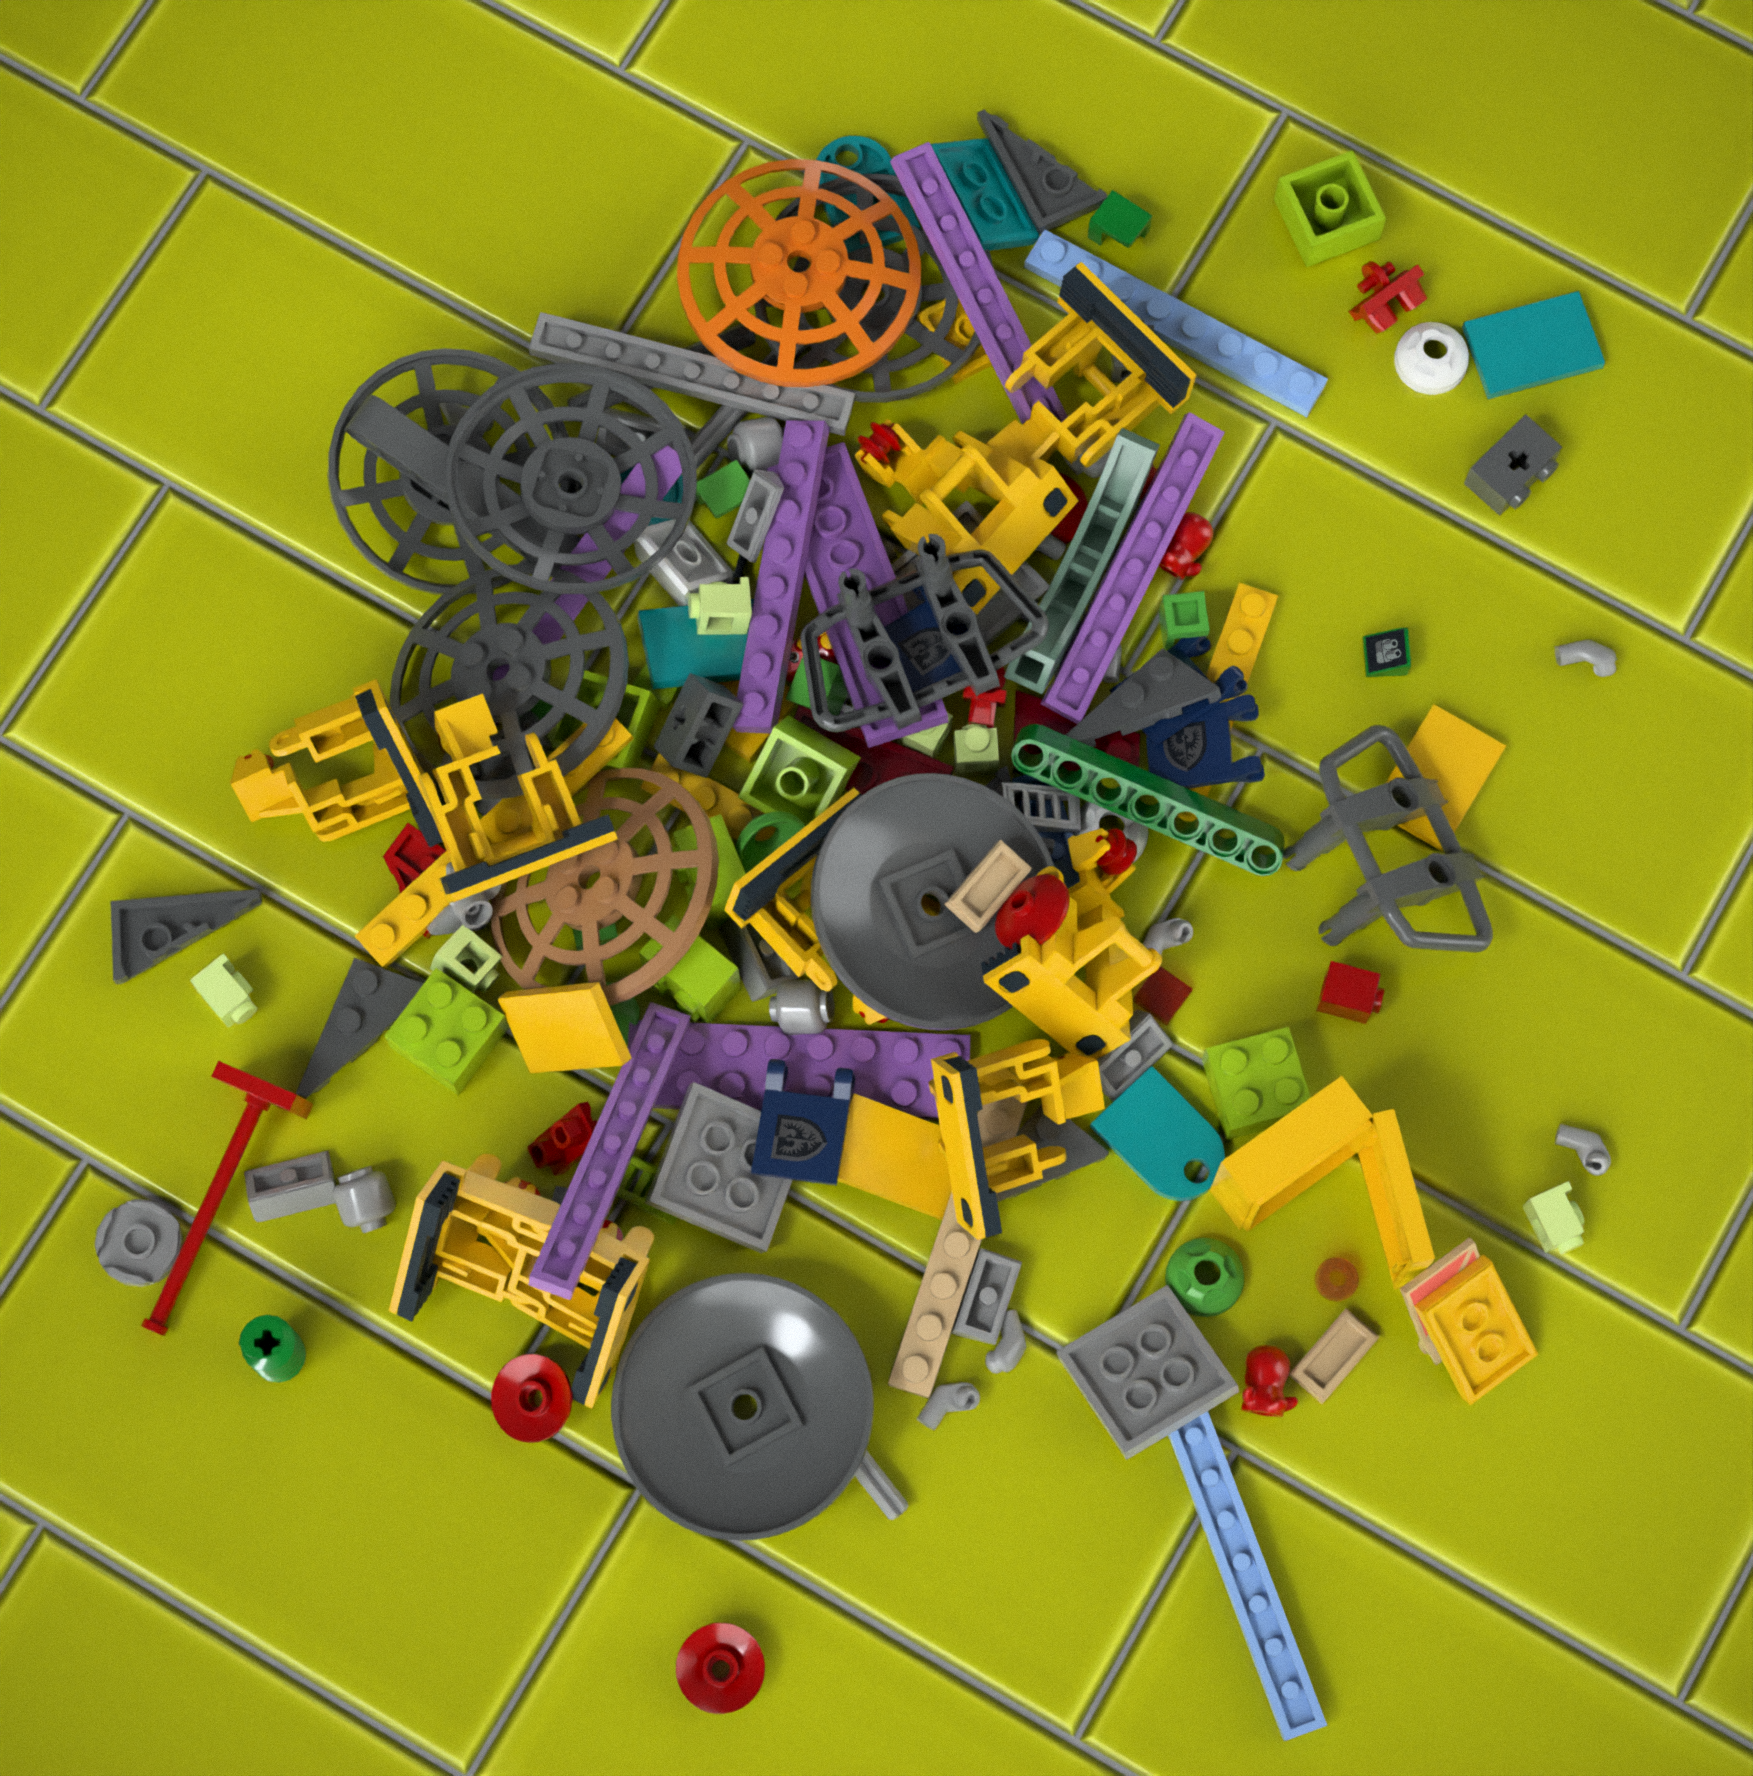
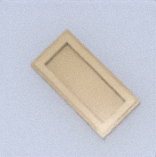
M999 840L944 905L977 933L981 931L1031 871L1032 867L1002 840Z
M1345 1309L1291 1371L1289 1376L1323 1404L1377 1341L1379 1336L1348 1309Z

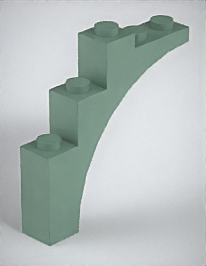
M1124 428L1117 434L1106 465L1079 527L1039 605L1048 618V633L1037 647L1009 663L1004 675L1005 678L1040 694H1043L1056 674L1136 513L1138 500L1160 444ZM1029 622L1023 634L1031 630V622Z

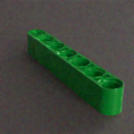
M1029 724L1023 727L1017 734L1011 757L1016 769L1022 773L1256 875H1271L1281 867L1285 840L1281 831L1276 827L1043 725ZM1035 744L1040 747L1042 753L1030 754L1023 746ZM1064 761H1074L1079 764L1081 769L1070 771L1064 768L1062 763ZM1103 778H1113L1118 781L1120 786L1109 788L1103 785L1100 780ZM1148 794L1157 798L1159 802L1149 805L1143 803L1139 797ZM1187 811L1196 815L1198 819L1188 822L1182 820L1178 814ZM1226 828L1235 832L1236 836L1223 838L1216 831ZM1265 845L1271 847L1275 852L1270 855H1263L1258 853L1255 848Z

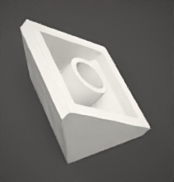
M675 519L647 526L641 536L634 542L636 556L642 563L661 547L671 533L676 522ZM690 520L682 537L672 551L649 571L678 606H688L689 593H698L699 584H709L717 581L726 583L731 580L734 573Z

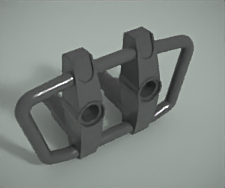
M928 534V543L924 536L918 542L917 548L920 556L914 560L916 570L873 589L867 590L866 578L862 571L851 568L849 569L850 577L848 578L844 571L838 580L841 590L837 594L839 603L829 607L809 622L801 633V647L812 716L821 728L830 732H842L890 717L897 729L901 730V728L922 721L919 708L970 686L975 695L979 696L983 692L1000 686L996 670L1042 643L1049 628L1045 612L991 552L979 549L946 556L945 542L937 534ZM983 567L1030 620L1032 624L1031 630L989 655L978 627L976 614L969 608L953 579L952 572L956 570ZM922 586L941 632L943 645L950 651L961 671L912 693L900 661L898 648L891 642L875 612L874 606ZM845 619L862 661L866 679L874 687L881 702L840 715H832L828 710L817 638L837 622ZM956 624H965L970 627L962 635H953L949 632L951 627ZM879 658L892 660L890 666L885 669H875L871 666Z
M1383 725L1370 726L1323 757L1319 765V772L1325 796L1330 806L1320 813L1321 820L1307 830L1301 839L1284 850L1283 858L1288 859L1296 853V856L1288 861L1286 865L1294 871H1301L1321 854L1329 853L1347 840L1366 883L1356 890L1358 894L1356 897L1342 906L1338 913L1320 924L1319 934H1323L1330 928L1332 929L1331 932L1321 939L1330 946H1336L1357 929L1365 928L1383 915L1400 941L1408 947L1474 953L1486 950L1492 942L1493 929L1476 886V882L1485 876L1481 875L1473 858L1475 857L1474 854L1463 852L1446 818L1442 806L1447 804L1448 801L1444 799L1437 785L1438 780L1425 779L1400 737L1392 729ZM1376 742H1381L1387 748L1404 778H1395L1389 783L1345 798L1341 789L1337 768ZM1427 815L1445 854L1433 853L1424 859L1382 874L1362 832L1389 830L1396 825ZM1460 891L1476 935L1415 931L1399 908L1413 905L1424 906L1432 900Z

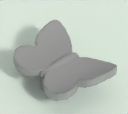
M451 862L446 866V875L455 872ZM501 884L449 903L450 905L445 907L430 923L427 930L431 935L455 933L462 925L471 931H479L486 928L490 923L493 912L488 900L494 898L499 893Z

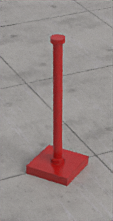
M221 1061L217 1062L211 1077L246 1093L243 1101L247 1102V1105L149 1319L144 1318L141 1324L142 1327L163 1336L166 1335L169 1329L165 1326L263 1110L268 1112L272 1104L307 1119L313 1103L297 1094Z

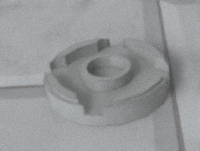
M135 1199L112 1209L105 1215L97 1228L95 1249L100 1264L109 1276L124 1285L144 1287L158 1283L170 1274L184 1239L180 1224L167 1208L154 1201Z

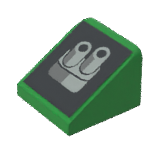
M1397 628L1363 636L1366 677L1405 676L1408 674L1411 667L1408 628Z

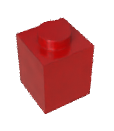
M1330 961L1325 973L1316 1011L1366 1024L1371 1012L1379 1013L1385 992V989L1378 987L1381 974Z

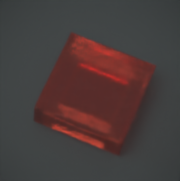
M1160 966L1157 971L1149 976L1134 996L1133 1002L1165 1025H1168L1190 996L1193 989Z

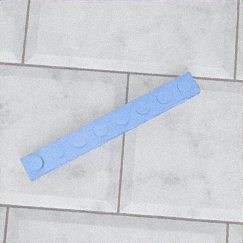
M1044 229L1025 260V269L1061 287L1063 276L1082 262L1138 318L1143 319L1146 325H1154V333L1163 342L1306 418L1308 417L1324 390L1328 378Z
M1207 1411L1168 1436L1282 1739L1287 1741L1325 1727L1327 1723Z

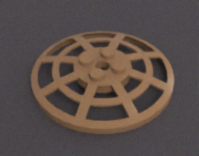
M615 768L599 771L572 796L574 797L588 789L586 802L575 806L578 816L584 815L583 823L600 817L601 810L605 809L631 813L632 815L615 832L617 840L550 865L546 879L543 882L528 887L531 873L519 877L516 892L505 898L504 895L508 882L502 883L499 893L492 898L491 930L496 951L502 956L500 960L507 973L523 989L547 987L535 981V977L545 957L564 965H586L588 983L599 982L607 1002L611 1006L629 1000L647 990L669 973L687 953L700 933L712 906L718 878L719 858L717 841L710 819L700 803L679 783L661 773L643 768ZM626 778L641 779L652 782L662 788L643 805L625 798H603L606 782ZM674 798L682 805L691 820L697 839L698 850L673 852L668 832L660 819L655 815ZM646 824L654 837L658 854L639 857L636 849L629 841ZM698 867L691 901L682 921L675 932H673L656 919L668 895L673 869ZM658 871L654 890L643 909L634 902L641 886L642 874ZM600 872V878L594 883L592 888L587 889L588 879L594 873ZM546 898L547 905L553 914L541 933L538 934L531 922L528 904ZM515 910L520 928L527 941L533 946L522 970L511 958L503 932L502 917ZM623 915L633 922L618 937L604 945H600V929L610 926ZM565 924L575 930L582 931L583 950H564L552 946ZM644 932L663 946L652 959L637 971L618 982L606 986L602 961L627 949Z

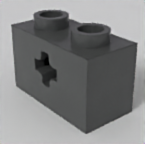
M1525 414L1470 468L1464 484L1499 516L1510 506L1516 510L1531 494L1532 491L1529 487L1537 479L1542 483L1545 482L1558 468L1559 464L1556 462L1562 446ZM1518 465L1519 468L1513 471L1512 469Z
M689 673L653 747L671 766L707 778L743 703L724 685Z

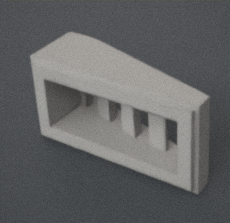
M1001 782L995 792L1013 805L1014 800H1021V812L1037 832L1081 831L1080 799L1075 795L1056 787L1024 783ZM1030 800H1036L1037 817L1030 816ZM1045 800H1051L1052 818H1046ZM1060 801H1068L1069 820L1061 819Z

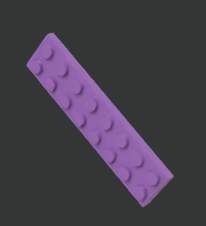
M844 442L826 447L804 573L819 615L829 607L839 603L837 594L841 590L838 580L844 571L847 578L850 577L849 569L851 568L862 571L866 578L867 590L896 579ZM778 464L767 468V471H773L777 474ZM902 594L874 606L875 612L884 627L909 612ZM846 620L837 622L826 631L837 665L840 667L841 675L854 710L880 703L881 700L874 687L866 679L862 661ZM879 658L871 666L881 670L887 668L890 664L885 658ZM942 698L919 708L922 721H917L901 728V730L897 729L891 717L860 726L868 748L948 723V714Z
M639 1020L637 1025H633L629 1021L628 1050L642 1020ZM689 1023L653 1108L680 1109L689 1084L695 1082L761 1111L768 1061L770 1059H779L785 1061L788 1067L785 1092L833 1098L836 1070L838 1068H849L853 1070L856 1078L853 1094H858L926 1121H939L935 1096L930 1092L928 1084L930 1080L934 1079L931 1059L956 1052L958 1056L968 1061L970 1059V1035L825 1029L819 1034L786 1035L778 1026Z

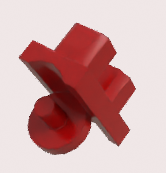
M1368 261L1362 266V274L1365 279L1357 284V288L1362 294H1365L1370 289H1373L1375 292L1348 311L1354 321L1363 318L1370 328L1378 334L1398 321L1387 304L1393 297H1396L1405 312L1413 310L1428 298L1418 281L1424 275L1418 264L1410 270L1402 271L1390 281L1388 276L1395 272V267L1391 262L1388 261L1381 267L1373 261Z
M1003 667L996 670L1000 684L999 687L997 686L983 692L979 696L975 695L970 686L964 688V702L971 703L968 718L969 724L986 725L987 728L994 727L996 707L1005 708L1007 690H1001L1006 682L1004 677L1006 672Z
M588 1101L577 1104L528 1145V1152L536 1168L541 1169L549 1166L553 1175L557 1176L564 1174L581 1160L598 1122L597 1120H592L591 1107Z

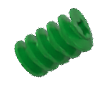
M262 1315L248 1322L242 1330L239 1339L242 1356L248 1365L261 1377L270 1382L281 1383L291 1380L299 1374L305 1364L306 1349L304 1342L288 1322L278 1316Z

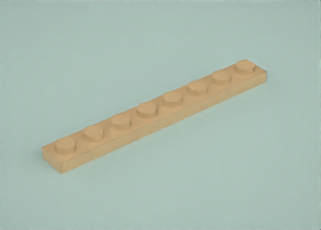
M1011 1096L982 1105L983 1110L978 1111L977 1117L983 1148L1017 1136L1028 1101L1021 1103ZM952 1192L888 1381V1386L927 1399L931 1396L982 1239L977 1240L957 1223Z

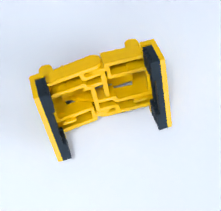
M480 1155L467 1170L442 1160L416 1197L389 1311L412 1322L419 1309L422 1308L423 1303L426 1302L428 1296L432 1293V1289L437 1286L439 1278L500 1302L504 1298L510 1299L512 1305L590 1349L576 1371L571 1391L573 1393V1400L592 1409L616 1370L650 1262L647 1254L652 1247L654 1234L646 1227L636 1226L623 1239L622 1231L618 1225L605 1219L579 1282L600 1292L593 1297L579 1287H576L571 1300L562 1298L528 1285L530 1274L561 1205L541 1197L535 1185L518 1177H514L505 1183L496 1181L502 1165L499 1158L495 1155ZM479 1234L485 1236L493 1246L477 1241Z

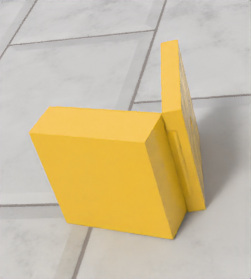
M1343 1076L1337 1078L1221 1161L1210 1188V1192L1237 1228L1240 1230L1244 1227L1248 1232L1357 1153L1394 1289H1399L1426 1270L1435 1259L1395 1110L1390 1109L1371 1114Z

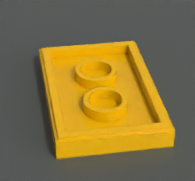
M1433 704L1408 745L1407 750L1425 779L1438 780L1437 785L1444 799L1448 801L1447 804L1442 806V809L1453 832H1455L1505 750L1506 745ZM1397 765L1386 783L1395 778H1404ZM1427 815L1397 825L1436 849L1444 851Z
M599 982L506 991L497 998L530 1073L623 1066L632 1059Z
M854 1093L850 1104L838 1181L942 1220L952 1188L948 1163L944 1155L939 1151L938 1141L942 1138L940 1126Z
M1485 1255L1480 1256L1414 1305L1461 1398L1469 1405L1476 1402L1538 1355L1492 1261Z

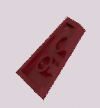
M1016 690L1014 744L1019 731L1029 724L1043 725L1063 735H1066L1077 724L1041 705L1043 699ZM1119 730L1095 739L1097 746L1093 748L1139 767L1140 734L1133 732L1122 736ZM1035 744L1023 746L1030 754L1042 753L1040 747ZM1064 761L1062 763L1064 768L1070 771L1081 769L1079 764L1074 761ZM1013 764V774L1026 775L1018 769H1016V767Z

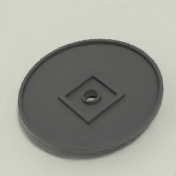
M936 773L914 774L899 777L872 788L849 805L829 829L818 851L811 881V909L816 935L822 951L838 978L858 999L877 1013L893 1021L916 1028L956 1030L989 1021L1013 1007L984 983L981 967L983 961L989 964L990 957L993 956L997 959L998 952L1005 954L1004 949L1006 947L999 942L995 932V921L999 909L981 931L975 933L944 905L999 840H1002L1032 867L1021 883L1036 876L1042 869L1054 866L1050 853L1034 826L1011 802L997 792L966 778ZM924 894L934 895L939 900L941 909L938 916H930L924 912L921 906Z
M752 1273L725 1274L695 1282L666 1298L653 1309L641 1322L623 1351L617 1367L611 1399V1420L617 1450L625 1470L641 1494L659 1512L686 1529L718 1539L737 1541L769 1538L789 1532L814 1519L832 1505L847 1488L863 1461L871 1436L874 1416V1392L866 1358L856 1337L840 1315L822 1299L797 1284L777 1277ZM743 1395H751L757 1402V1411L748 1420L739 1419L734 1411L736 1400Z

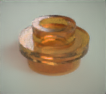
M1343 1258L1325 1260L1315 1273V1286L1318 1292L1330 1301H1344L1350 1298L1358 1287L1359 1277L1356 1268ZM1330 1273H1342L1345 1283L1342 1286L1333 1285L1329 1279Z

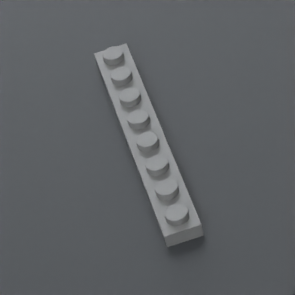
M543 312L539 314L529 346V353L532 356L559 363H582L604 367L629 376L640 384L784 421H825L830 427V433L845 436L855 403L856 393L826 385L808 388L782 387L759 382L736 372L713 356Z

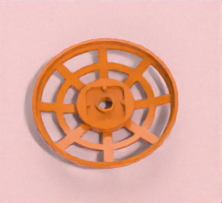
M787 159L767 162L744 170L726 180L706 197L693 214L683 234L678 253L677 283L681 305L689 325L701 343L718 360L736 372L759 382L782 387L808 388L833 384L853 377L877 363L895 346L905 333L916 310L921 287V259L917 240L908 219L897 203L878 185L863 175L837 164L818 160ZM805 170L802 186L777 188L762 193L755 198L741 186V184L748 180L769 173ZM821 172L836 175L859 185L876 196L880 202L861 211L844 197L828 190L819 189ZM726 194L740 208L725 224L716 246L692 247L695 234L704 216ZM800 198L798 216L776 221L763 208L764 205L781 199ZM820 200L834 205L847 213L850 218L832 228L828 224L814 218L816 201ZM891 214L898 223L906 242L909 273L885 267L882 242L873 224ZM749 216L762 230L753 247H730L729 243L736 229ZM862 230L871 248L873 264L849 260L843 241ZM795 257H803L810 262L811 266L806 271L795 272L789 268L788 263ZM690 263H714L713 270L716 287L725 307L708 322L700 313L692 293L689 276ZM726 263L750 264L753 285L737 297L734 295L728 281ZM847 276L869 280L870 284L863 298L850 311L838 296L845 286ZM882 284L906 290L904 301L896 318L884 334L873 343L859 322L865 318L874 306L881 292ZM763 298L772 306L784 311L782 328L761 321L747 310ZM826 307L836 320V322L821 328L798 330L800 313L812 312ZM737 319L743 326L755 334L771 341L780 342L777 367L763 364L742 355L727 345L718 335ZM846 333L859 352L847 360L829 366L794 369L796 344L820 343Z

